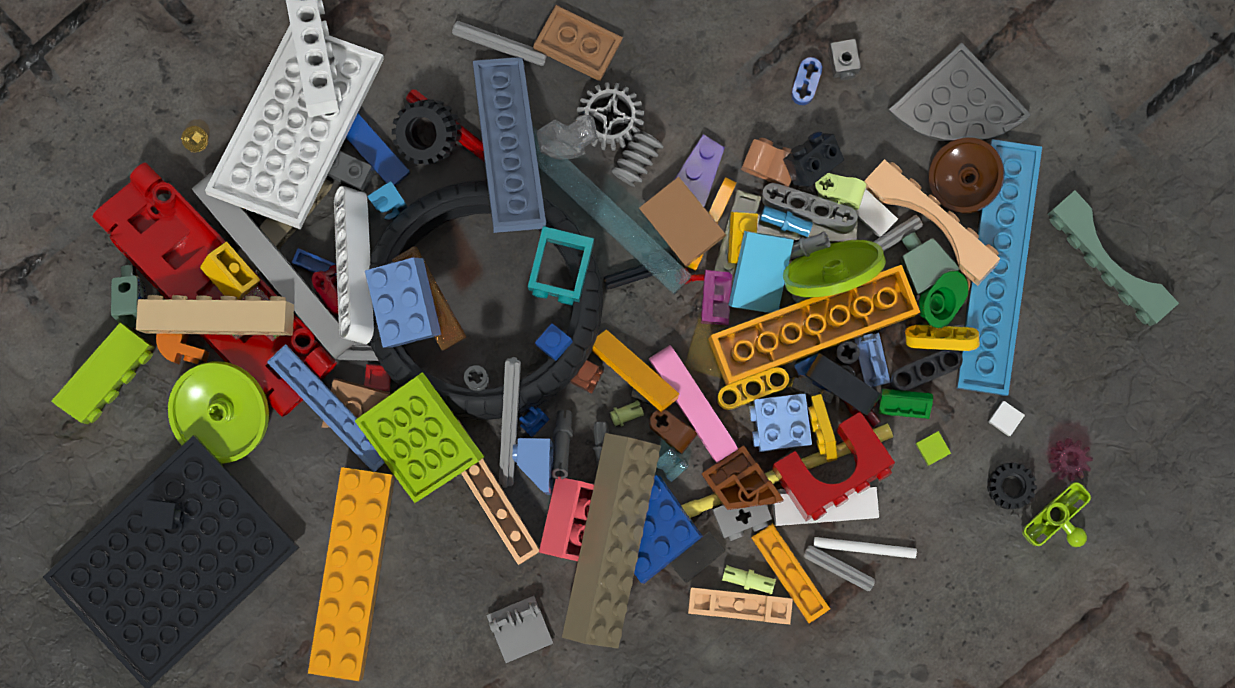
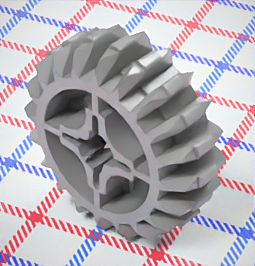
M605 83V90H601V87L596 85V94L590 90L587 91V96L590 100L581 98L580 102L585 107H577V112L582 114V116L576 118L577 123H584L579 127V131H588L584 136L586 141L594 137L592 140V146L594 147L597 146L599 141L602 142V150L606 149L607 144H611V150L615 151V143L618 142L621 148H625L624 139L628 142H634L631 133L640 134V130L635 126L641 127L644 124V121L638 119L644 116V111L637 110L642 106L641 101L633 102L637 96L635 93L627 96L628 87H624L622 92L619 91L618 83H615L614 89H610L609 83ZM610 99L606 107L592 109L601 100ZM618 100L628 107L631 117L625 116V113L617 109ZM613 106V113L616 119L613 118V121H610L608 127L607 117L605 116V114L608 115V112H611ZM589 116L595 117V120L603 123V134L592 126ZM628 124L624 131L610 135L615 126Z

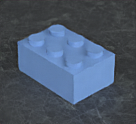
M410 258L365 270L383 348L396 347L441 335L423 258Z

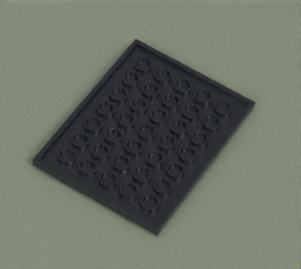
M193 435L50 569L43 578L144 688H151L300 547L198 437ZM144 500L180 502V509H183L182 523L178 524L177 529L141 526Z

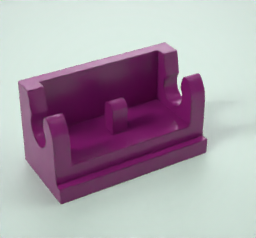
M705 270L701 311L702 324L729 325V300L732 286V274L730 272Z

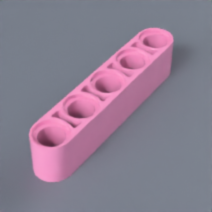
M669 345L648 358L657 374L680 393L676 403L714 461L718 463L738 450L735 442L672 346Z

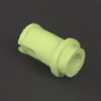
M638 400L619 409L615 407L613 408L614 411L610 412L614 425H620L621 427L627 421L644 416Z

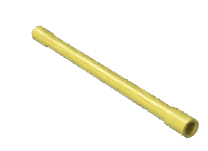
M888 423L873 429L881 442L893 438ZM844 442L836 445L837 458L851 453ZM819 452L801 459L808 470L827 463L825 454L820 455ZM773 471L764 473L773 484L779 482ZM714 493L681 506L689 518H692L722 503Z

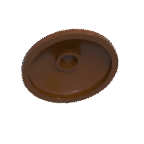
M960 138L945 145L934 157L929 170V185L934 197L947 209L958 213L976 212L992 203L1001 191L1005 176L1004 164L999 153L987 142L977 138ZM970 175H974V176H975L974 181L971 182V183H968V181H967L968 177H969Z

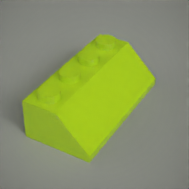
M119 323L51 402L81 423H94L101 416V409L105 404H110L117 398L119 388L124 383L128 384L135 377L136 372L134 371L140 364L144 365L153 356L152 351L155 347L133 328Z

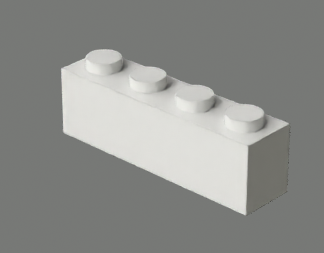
M869 487L860 494H857L855 491L847 496L849 498L847 502L837 508L835 505L826 509L827 513L816 521L813 518L808 521L804 520L785 489H778L784 501L773 504L774 526L879 518L877 487Z

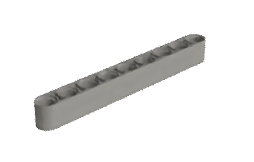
M212 172L209 173L192 188L194 193L279 294L285 297L287 302L294 304L295 313L328 352L337 359L356 342L340 337L339 321L328 311L324 303L243 208L206 194L205 189L213 175Z

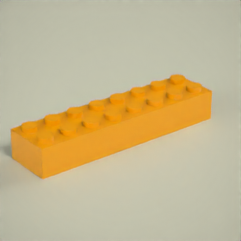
M902 265L880 272L872 280L857 288L835 295L812 297L712 334L708 340L727 386L914 317L920 313L904 269Z
M341 467L308 674L354 681L363 680L394 488V475Z

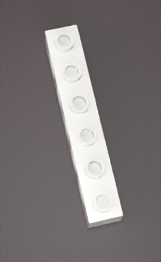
M286 0L309 117L339 112L338 102L342 101L340 87H334L333 80L338 79L335 64L330 65L329 58L333 57L331 42H325L324 36H329L327 22L321 21L320 15L325 14L322 0ZM307 19H313L309 22H304ZM313 40L316 41L315 43H312V44H309V43H308V42L313 41ZM316 62H321V64H319V65H316V66L312 65V64H314V63H316ZM319 84H325L324 87H321V88H317V87H316V86H318Z

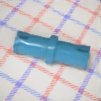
M766 205L760 217L761 221L780 227L782 231H792L805 237L809 236L813 222L793 216L792 212L787 211L784 213Z

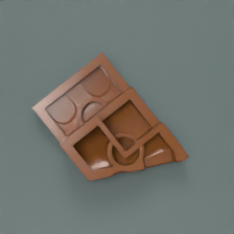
M742 446L701 473L727 510L775 504L784 501L745 446Z

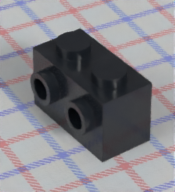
M815 132L802 145L794 147L791 153L783 158V161L794 185L810 187L843 162L844 157L834 134Z

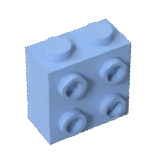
M806 394L756 399L753 401V406H749L750 420L756 423V431L752 432L754 447H759V452L812 445Z

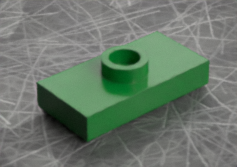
M882 389L878 407L879 414L930 418L933 394Z

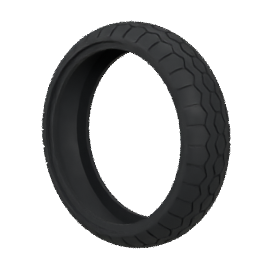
M487 181L456 183L437 189L416 200L403 210L384 231L370 257L369 269L406 260L421 239L438 226L450 220L472 214H491ZM542 196L546 227L584 236L578 226L563 210ZM553 243L569 268L575 289L584 251ZM593 251L580 302L574 301L572 318L566 333L573 342L557 361L550 358L537 371L520 380L518 414L529 411L530 407H538L564 389L571 382L570 380L577 375L592 351L598 336L603 309L602 281ZM373 308L374 332L370 340L371 347L381 366L400 388L423 372L455 417L473 420L502 418L504 386L483 389L481 391L457 387L445 383L421 369L407 352L404 345L383 348Z

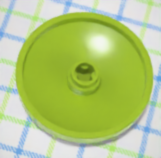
M867 240L831 243L829 248L810 253L809 257L805 255L797 257L785 268L783 280L786 289L794 295L801 297L830 296L857 288L872 280L883 270L886 260L882 247L875 242Z
M212 361L191 368L177 380L169 397L168 418L171 429L181 445H184L193 435H196L221 463H230L251 453L260 444L268 427L269 408L261 386L251 374L237 365Z

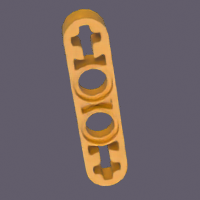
M726 177L709 211V214L717 224L737 182ZM704 254L687 267L696 271Z

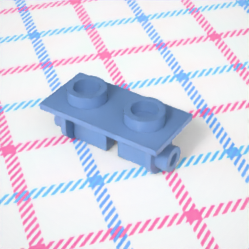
M879 333L855 338V344H857L860 351L859 362L864 383L870 387L891 383Z

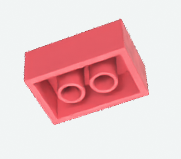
M558 477L555 480L539 553L578 561L594 485L568 478L560 479L561 477Z

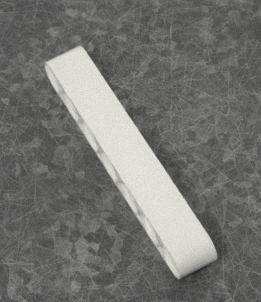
M340 186L334 197L339 334L342 339L368 344L373 336L374 321L373 304L365 275V270H369L370 266L367 194L359 190Z

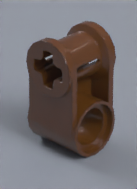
M657 410L649 418L650 429L680 454L684 453L698 435L691 427L678 420L666 410L662 412ZM665 416L664 422L667 426L662 425L658 428L655 417Z

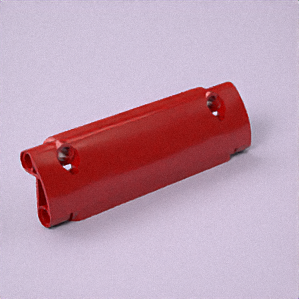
M147 162L140 164L131 173L130 183L94 212L92 218L107 234H111L109 238L112 243L136 266V269L166 300H172L174 295L187 296V300H196V296H210L212 300H221V296H224V294L200 267L208 254L225 243L224 239ZM161 194H169L171 196L167 201L158 199V196ZM153 206L159 211L157 215L152 212ZM259 276L260 282L253 292L248 295L261 297V301H270L271 296H277ZM295 314L293 335H279L276 339L273 335H236L234 337L233 335L199 334L225 362L241 367L255 378L265 396L268 397L267 402L281 417L290 413L303 399L267 363L270 358L286 344L321 381L337 364L336 360L315 340L313 333ZM299 338H306L310 344L306 347H299L296 341Z

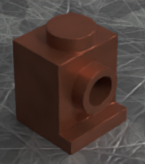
M586 360L577 375L570 380V383L592 394L603 371L599 369V366Z

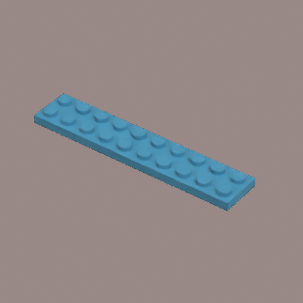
M992 139L990 145L1001 156L1005 176L998 196L992 203L981 209L978 240L985 246L989 244L994 247L999 253L1000 261L978 286L971 281L965 327L975 328L979 331L980 345L975 350L961 351L963 362L958 371L956 388L1008 396L1042 147Z

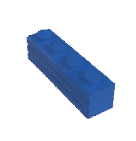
M299 248L292 261L294 265L313 273L327 271L330 266L335 265L333 262Z

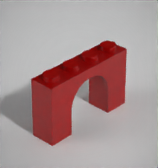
M861 411L839 424L837 433L850 450L855 461V471L846 481L838 484L820 482L811 475L796 451L774 463L772 471L805 521L811 518L814 521L820 519L827 513L826 509L835 505L837 508L849 500L847 496L855 491L857 494H860L871 486L869 483L878 478L881 481L892 474L891 469L895 462Z

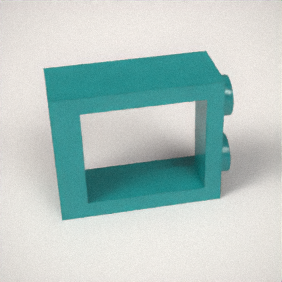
M543 226L528 283V289L533 291L532 295L547 299L548 295L558 297V302L573 305L574 301L580 302L594 246V238ZM547 242L584 251L574 291L537 283Z

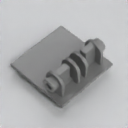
M535 596L486 615L491 631L495 635L506 663L553 644Z

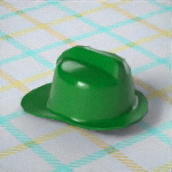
M948 271L942 274L932 287L926 289L921 294L919 314L931 326L943 328L953 320L968 296L969 287L965 276L958 271Z

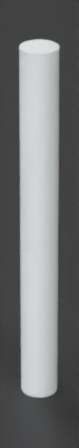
M814 537L813 547L906 558H916L917 553L916 548L820 537Z

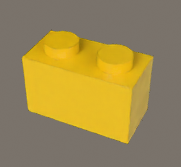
M225 242L208 254L200 267L224 296L237 297L236 300H242L251 294L260 282L258 276L228 242Z

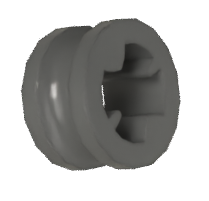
M474 365L465 371L464 380L471 390L481 391L487 387L489 376L483 367ZM474 373H477L479 376L483 374V377H480L481 382L478 384L475 381L470 382V379H473L472 375Z

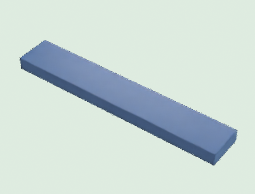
M286 344L267 361L373 472L385 463L356 424L355 420L357 418Z

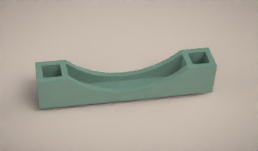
M1076 190L1048 213L1051 224L1068 236L1067 241L1073 248H1079L1085 255V261L1102 273L1101 278L1108 286H1114L1119 292L1118 296L1121 301L1128 306L1131 305L1136 310L1135 314L1143 324H1148L1149 326L1157 324L1179 304L1162 284L1151 283L1134 277L1120 268L1109 257L1096 234L1092 208Z

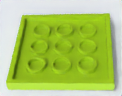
M423 372L355 420L356 424L414 503L484 458Z

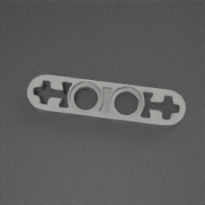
M770 183L763 189L762 202L770 208L784 213L787 211L792 212V215L841 232H850L856 226L857 212L849 206L777 183ZM773 193H776L777 196L774 199H771L770 196ZM785 196H788L786 204L783 203ZM794 199H800L804 202V206L802 208H795L790 202ZM817 207H824L828 210V214L819 216L815 213V209ZM833 211L836 212L835 218L831 219ZM844 216L849 217L847 223L842 222Z

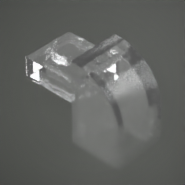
M588 114L569 126L553 120L536 131L540 153L560 160L584 155V147L598 139L594 117Z

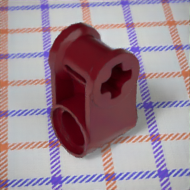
M335 264L330 266L327 271L315 272L312 276V283L328 311L332 315L339 317L337 275L335 276L337 266Z

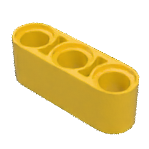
M777 367L727 385L718 393V404L723 409L731 410L751 403L756 399L780 392L789 382L788 373L784 369ZM777 373L783 377V384L776 387L771 384L770 376ZM750 382L758 384L760 388L759 394L754 396L748 394L746 385ZM726 391L733 392L736 396L735 403L730 405L724 403L722 394Z

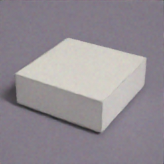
M1002 401L988 422L1007 436H1011L1025 415L1007 402Z

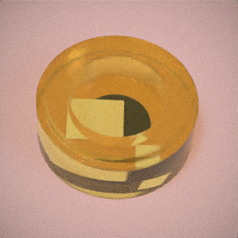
M197 126L185 129L181 137L182 144L191 152H200L208 144L206 132Z

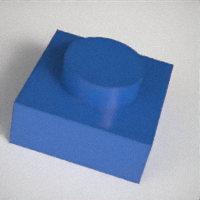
M551 324L535 344L557 361L573 341L554 324Z

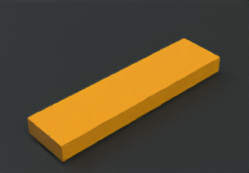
M607 329L597 336L592 351L660 412L678 399L680 393Z
M773 523L751 537L808 623H811L830 610Z

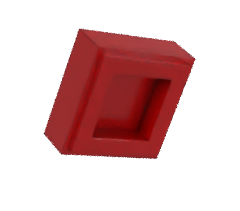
M366 364L364 386L390 392L391 378L381 365Z

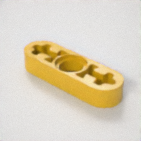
M913 325L905 330L906 344L911 348L971 351L977 349L980 345L979 331L975 328L951 326L935 328L930 325Z

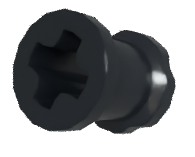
M845 341L837 347L834 357L837 363L848 366L859 358L860 351L857 344ZM844 347L847 351L852 350L853 354L849 357L850 360H848L846 356H841V353L844 351Z

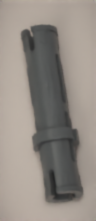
M564 409L557 412L556 428L553 430L555 443L551 475L558 479L559 470H561L560 479H565L568 476L570 441L573 438V430L571 429L573 414L571 411L566 410V418H563Z

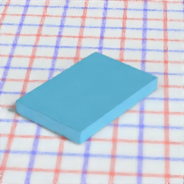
M744 231L729 306L768 313L779 310L784 287L783 272L789 265L793 239Z

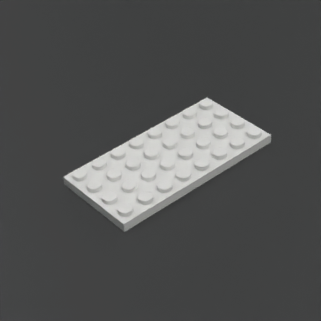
M289 25L205 189L206 194L301 229L384 60L383 55L332 36H324L326 43L331 42L333 57L329 58L330 65L335 64L338 79L333 80L334 87H340L342 101L338 102L339 112L309 117L291 25ZM313 40V41H310V42H308V43H309V44H312V43H315L316 41ZM316 62L312 65L316 66L321 64V62ZM319 84L316 87L321 88L324 87L325 84Z

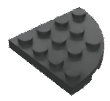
M963 43L957 46L888 110L897 121L907 128L923 136L944 142H952L967 137L983 141L992 139L1011 131L1031 116L1022 104Z

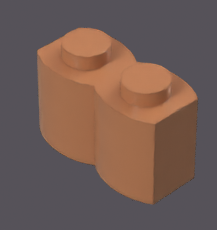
M765 138L753 139L741 170L765 179L770 183L789 187L792 179L783 158L789 155L792 149L783 147L782 150L773 147L774 143Z

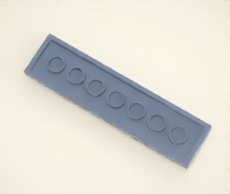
M523 58L473 61L493 232L542 229L543 226L546 227V219Z

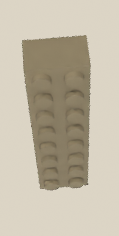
M605 433L562 638L583 644L619 648L661 445Z

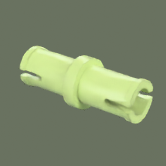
M726 565L722 581L745 586L744 589L746 590L752 588L772 595L776 579L755 574L754 570L749 569L748 572Z

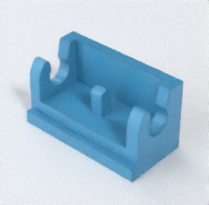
M391 181L367 196L377 211L387 212L393 208L392 213L385 216L386 220L394 219L408 207Z

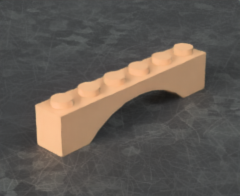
M884 159L864 181L867 184L866 190L882 204L910 208L933 221L944 232L951 243L959 271L978 286L998 265L1000 261L998 251L989 244L985 246L978 240L979 236L974 230L969 227L965 229L959 223L960 220L954 213L944 211L940 207V202L934 196L924 194L921 191V186L914 179L910 178L908 180L901 174L902 170L893 162L889 164Z

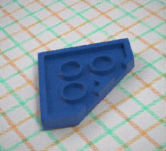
M659 475L654 476V484L634 572L640 583L644 584L703 537Z

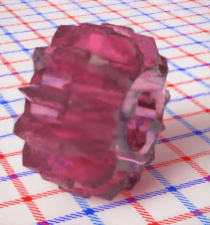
M1067 438L1065 444L1062 441L1056 442L1058 449L1051 448L1049 451L1055 458H1049L1048 463H1055L1056 465L1051 469V472L1055 473L1060 470L1058 479L1063 480L1067 475L1069 482L1075 480V475L1079 479L1084 478L1083 471L1088 472L1091 470V467L1085 463L1093 461V457L1085 456V453L1089 452L1090 448L1080 449L1082 441L1077 440L1073 444L1072 438ZM1073 455L1075 459L1072 461V464H1067L1068 456Z

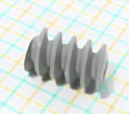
M641 130V134L636 133L633 135L635 142L628 143V148L631 151H623L622 155L625 159H618L617 164L620 168L614 167L612 169V173L617 178L632 187H635L634 181L642 183L643 180L639 177V173H648L644 168V164L653 165L649 156H659L654 148H664L656 138Z

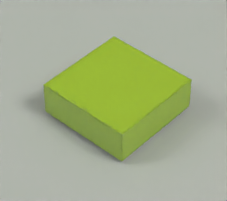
M939 431L915 443L927 466L951 454Z

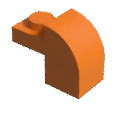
M156 334V343L160 353L167 360L180 365L182 355H184V361L198 365L199 360L207 362L210 353L203 349L186 345L189 334Z

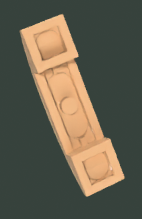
M690 587L688 614L790 625L793 599Z

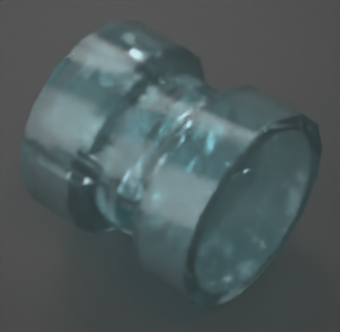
M673 447L663 454L657 462V468L662 469L666 473V478L670 482L689 467L685 460H680L677 456L678 452Z

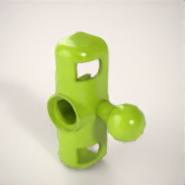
M1071 483L1023 527L1022 534L1025 539L1033 546H1041L1062 527L1067 533L1066 539L1072 547L1083 546L1087 541L1085 531L1082 528L1074 527L1069 520L1090 501V493L1080 483ZM1080 499L1084 502L1079 508L1073 506ZM1054 507L1059 509L1061 513L1058 521H1053L1050 517V511ZM1040 535H1046L1047 537L1042 542L1036 541Z

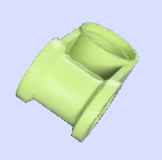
M827 173L815 183L818 197L849 206L854 210L860 208L867 185L860 179Z

